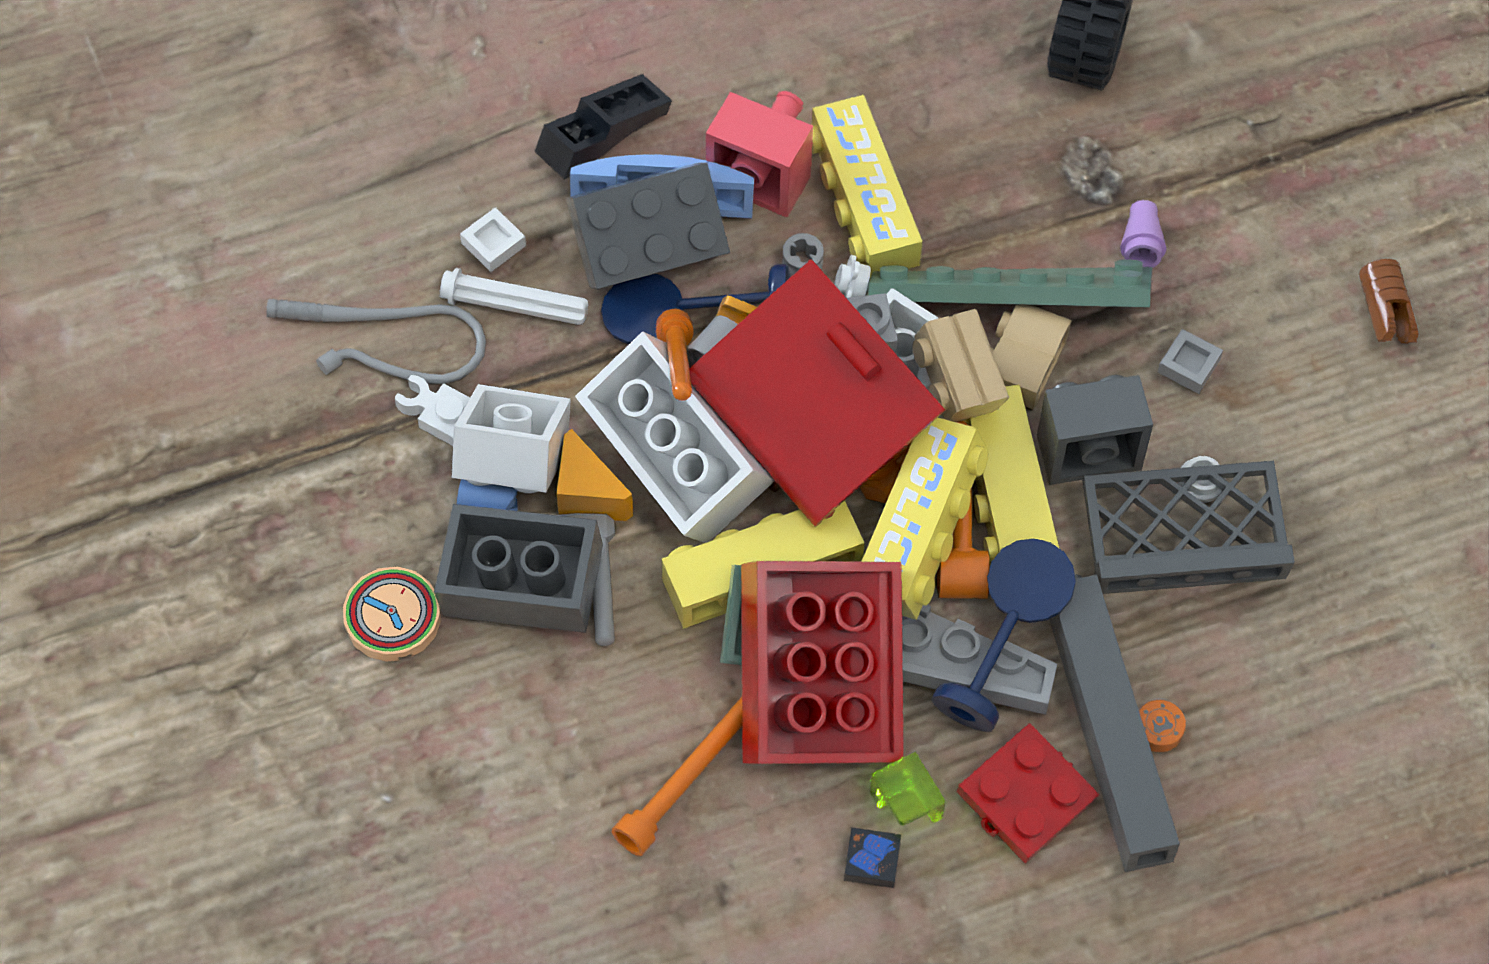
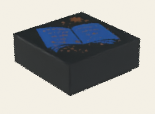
M851 827L844 881L894 888L901 834Z

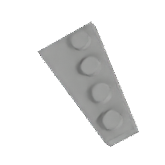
M929 605L922 606L917 620L902 616L903 682L937 689L943 683H956L969 688L993 640L976 633L975 626L957 619L954 623L930 612L931 606ZM1006 641L980 694L993 703L1046 715L1057 664Z

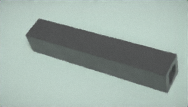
M1075 574L1076 585L1072 600L1060 614L1049 620L1124 871L1130 872L1174 862L1180 842L1097 575L1082 577Z

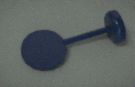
M777 264L770 268L768 292L732 294L729 296L749 304H761L790 278L788 264ZM651 274L614 284L604 297L601 313L604 326L613 338L629 345L642 331L657 338L656 321L664 311L669 309L684 311L688 309L719 307L722 299L727 295L682 298L680 290L670 279L659 274Z
M1034 538L1018 540L1002 548L992 560L987 576L989 595L997 608L1006 614V617L970 687L968 688L956 683H943L938 686L931 699L937 709L954 721L974 730L983 732L993 731L999 719V712L996 706L980 694L1017 620L1027 623L1047 621L1060 614L1072 600L1076 585L1073 564L1065 552L1051 542Z

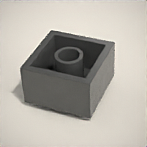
M1111 375L1100 381L1085 384L1065 382L1052 389L1045 390L1037 439L1049 485L1083 480V477L1086 475L1142 470L1153 422L1140 375L1129 377Z

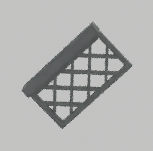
M1274 460L1086 475L1083 477L1082 483L1095 568L1094 575L1098 577L1103 594L1281 580L1288 577L1295 563L1292 544L1288 545ZM1263 475L1266 493L1258 503H1255L1235 488V486L1243 477ZM1224 478H1233V480L1229 483ZM1209 480L1223 491L1210 507L1188 492L1196 481ZM1176 482H1186V483L1181 487V486H1180L1179 484H1177ZM1150 484H1162L1175 494L1162 511L1140 495ZM1139 485L1135 491L1129 487ZM1115 488L1128 499L1113 515L1097 503L1096 489ZM1228 495L1250 511L1237 528L1215 512ZM1180 499L1203 515L1189 532L1167 516ZM1267 501L1269 512L1262 508ZM1133 503L1155 519L1142 535H1139L1119 520ZM1257 516L1272 527L1274 542L1257 544L1242 531ZM1100 518L1107 522V524L1103 527L1102 530ZM1207 520H1210L1230 535L1222 547H1208L1195 537ZM1160 523L1182 539L1173 551H1160L1147 541ZM1112 528H1115L1134 543L1124 555L1105 556L1103 538ZM1235 540L1241 544L1231 546ZM1187 544L1194 548L1183 550ZM1139 548H1141V549L1144 550L1146 553H1136V552L1139 550Z

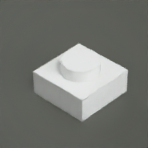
M496 208L460 233L461 243L490 272L526 246L525 236Z

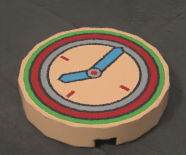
M401 567L378 568L362 576L348 591L343 605L344 626L354 647L370 658L386 662L398 661L399 657H405L409 654L414 656L424 651L436 637L441 623L440 607L430 581L416 571Z

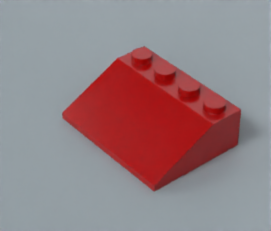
M753 561L741 564L743 763L904 762L902 562Z

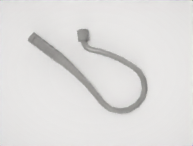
M268 299L267 317H283L284 319L311 320L316 322L377 321L434 314L454 315L465 321L473 329L477 341L475 354L469 363L457 371L447 374H428L403 369L375 359L359 350L346 348L338 351L331 349L316 359L319 368L326 375L341 366L343 359L352 358L383 373L408 380L411 375H416L423 378L428 384H447L461 380L474 371L485 355L486 338L482 325L470 313L457 306L429 305L406 308H355L329 304L322 305L321 303L278 301V299Z

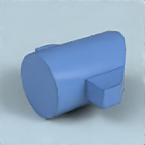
M461 479L457 504L518 511L517 490L513 487L495 484L478 486Z

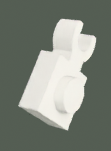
M411 375L408 378L409 388L419 393V395L409 399L397 393L395 396L397 409L406 415L420 414L418 417L420 429L453 446L454 425L470 397L444 383L437 393L429 390V386L423 378Z

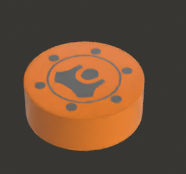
M1153 700L1141 707L1139 713L1151 751L1167 752L1174 749L1181 742L1186 727L1182 711L1175 704L1165 700Z

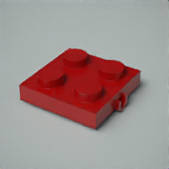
M1031 723L1027 724L960 783L956 790L966 803L983 819L981 820V826L986 833L992 837L998 835L1025 864L1091 806L1100 795L1073 768V764L1063 757V753L1061 751L1058 752ZM988 823H991L995 829L990 828Z

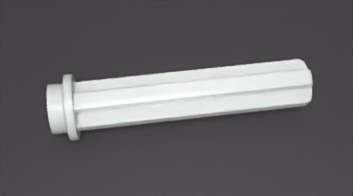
M455 268L453 272L445 271L440 287V297L448 299V304L454 305L456 301L577 325L583 324L588 313V301L585 298L464 275L460 268Z

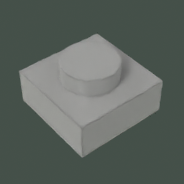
M1182 329L1160 362L1158 373L1199 394L1220 362L1223 350Z

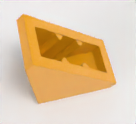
M572 429L566 432L563 439L557 486L558 515L574 513L607 514L615 521H627L633 517L632 493Z

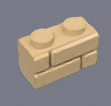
M973 309L957 313L951 317L946 316L928 321L914 335L915 340L912 345L914 359L920 368H926L931 382L929 392L945 408L946 411L942 413L945 420L958 422L970 417L974 418L992 413L1009 399L977 310Z

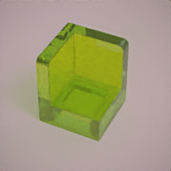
M916 751L871 774L870 795L879 809L888 805L900 825H907L928 814L933 823L943 819L946 801Z

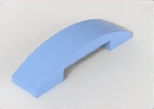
M650 154L617 156L572 167L570 171V197L686 165L707 162L721 217L752 218L754 178L728 166L696 158Z

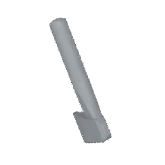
M574 513L558 515L597 520L603 548L593 596L595 641L600 646H609L615 640L609 542L615 536L614 520L607 514Z

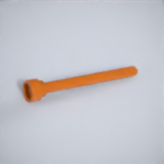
M669 309L664 311L656 321V336L667 343L672 394L677 400L685 401L692 394L686 346L693 338V323L686 312L680 309Z
M742 697L641 811L635 810L632 814H624L611 831L615 839L629 852L636 856H642L656 840L654 835L658 830L656 824L742 727Z

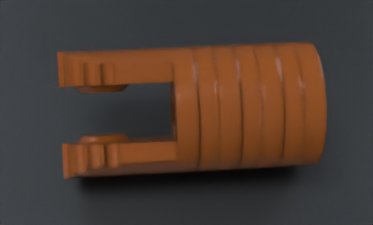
M1380 259L1368 263L1359 271V278L1378 342L1392 341L1396 333L1400 343H1417L1418 328L1399 262L1394 259Z

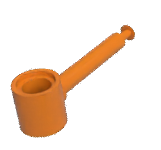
M958 421V422H957V423H960V424H964V425L970 426V425H969L967 422H965V421ZM972 487L970 490L971 501L968 512L964 518L958 519L953 531V548L945 562H940L937 570L938 598H988L989 553L988 550L972 548Z

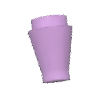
M1140 200L1131 205L1130 217L1120 246L1121 254L1125 259L1139 260L1143 262V267L1153 268L1157 266L1166 253V244L1158 219V208L1156 204L1148 200Z

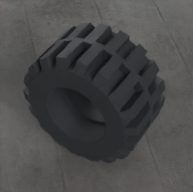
M1062 0L1048 54L1047 68L1049 77L1102 91L1109 83L1114 71L1133 0Z

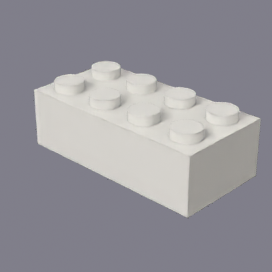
M643 331L575 396L673 523L686 537L703 543L710 542L775 481L693 386L692 394L687 400L679 401L673 396L667 343Z

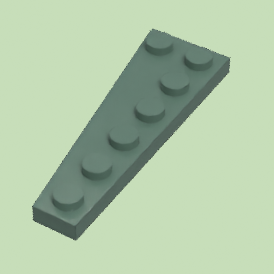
M1131 259L1115 261V267L997 269L981 267L973 270H954L951 267L935 266L927 268L926 271H908V268L905 266L888 265L881 267L880 271L872 273L868 282V295L887 294L893 288L913 302L1150 307L1152 267H1143V262Z

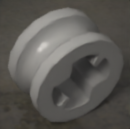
M808 233L792 235L786 240L783 245L782 264H788L790 277L807 263L801 262L799 256H796V252L805 251L806 256L810 257L809 260L812 259L822 269L824 248L821 241Z

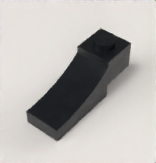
M640 74L582 97L576 112L544 124L534 152L565 180L570 177L572 167L599 160L611 148L636 130L667 115L672 100L645 75Z

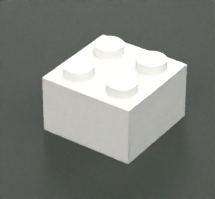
M478 384L454 425L452 478L467 480L469 483L478 486L495 484L513 487L522 493H535L538 491L546 493L561 463L564 434L569 431L571 399Z

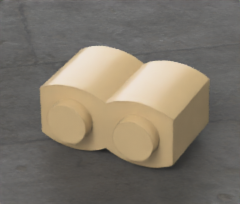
M1017 304L1013 313L1009 311L1003 313L995 334L1000 340L995 349L991 348L1005 387L1020 384L1025 407L1034 410L1067 342L1072 320L1033 305Z

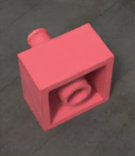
M781 91L777 94L772 107L769 108L730 92L706 132V161L728 166L753 177V204L788 217L811 177L813 125L796 119L803 109V102L795 94Z

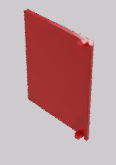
M812 259L689 368L691 385L815 528L824 518L832 517L835 509L946 411Z

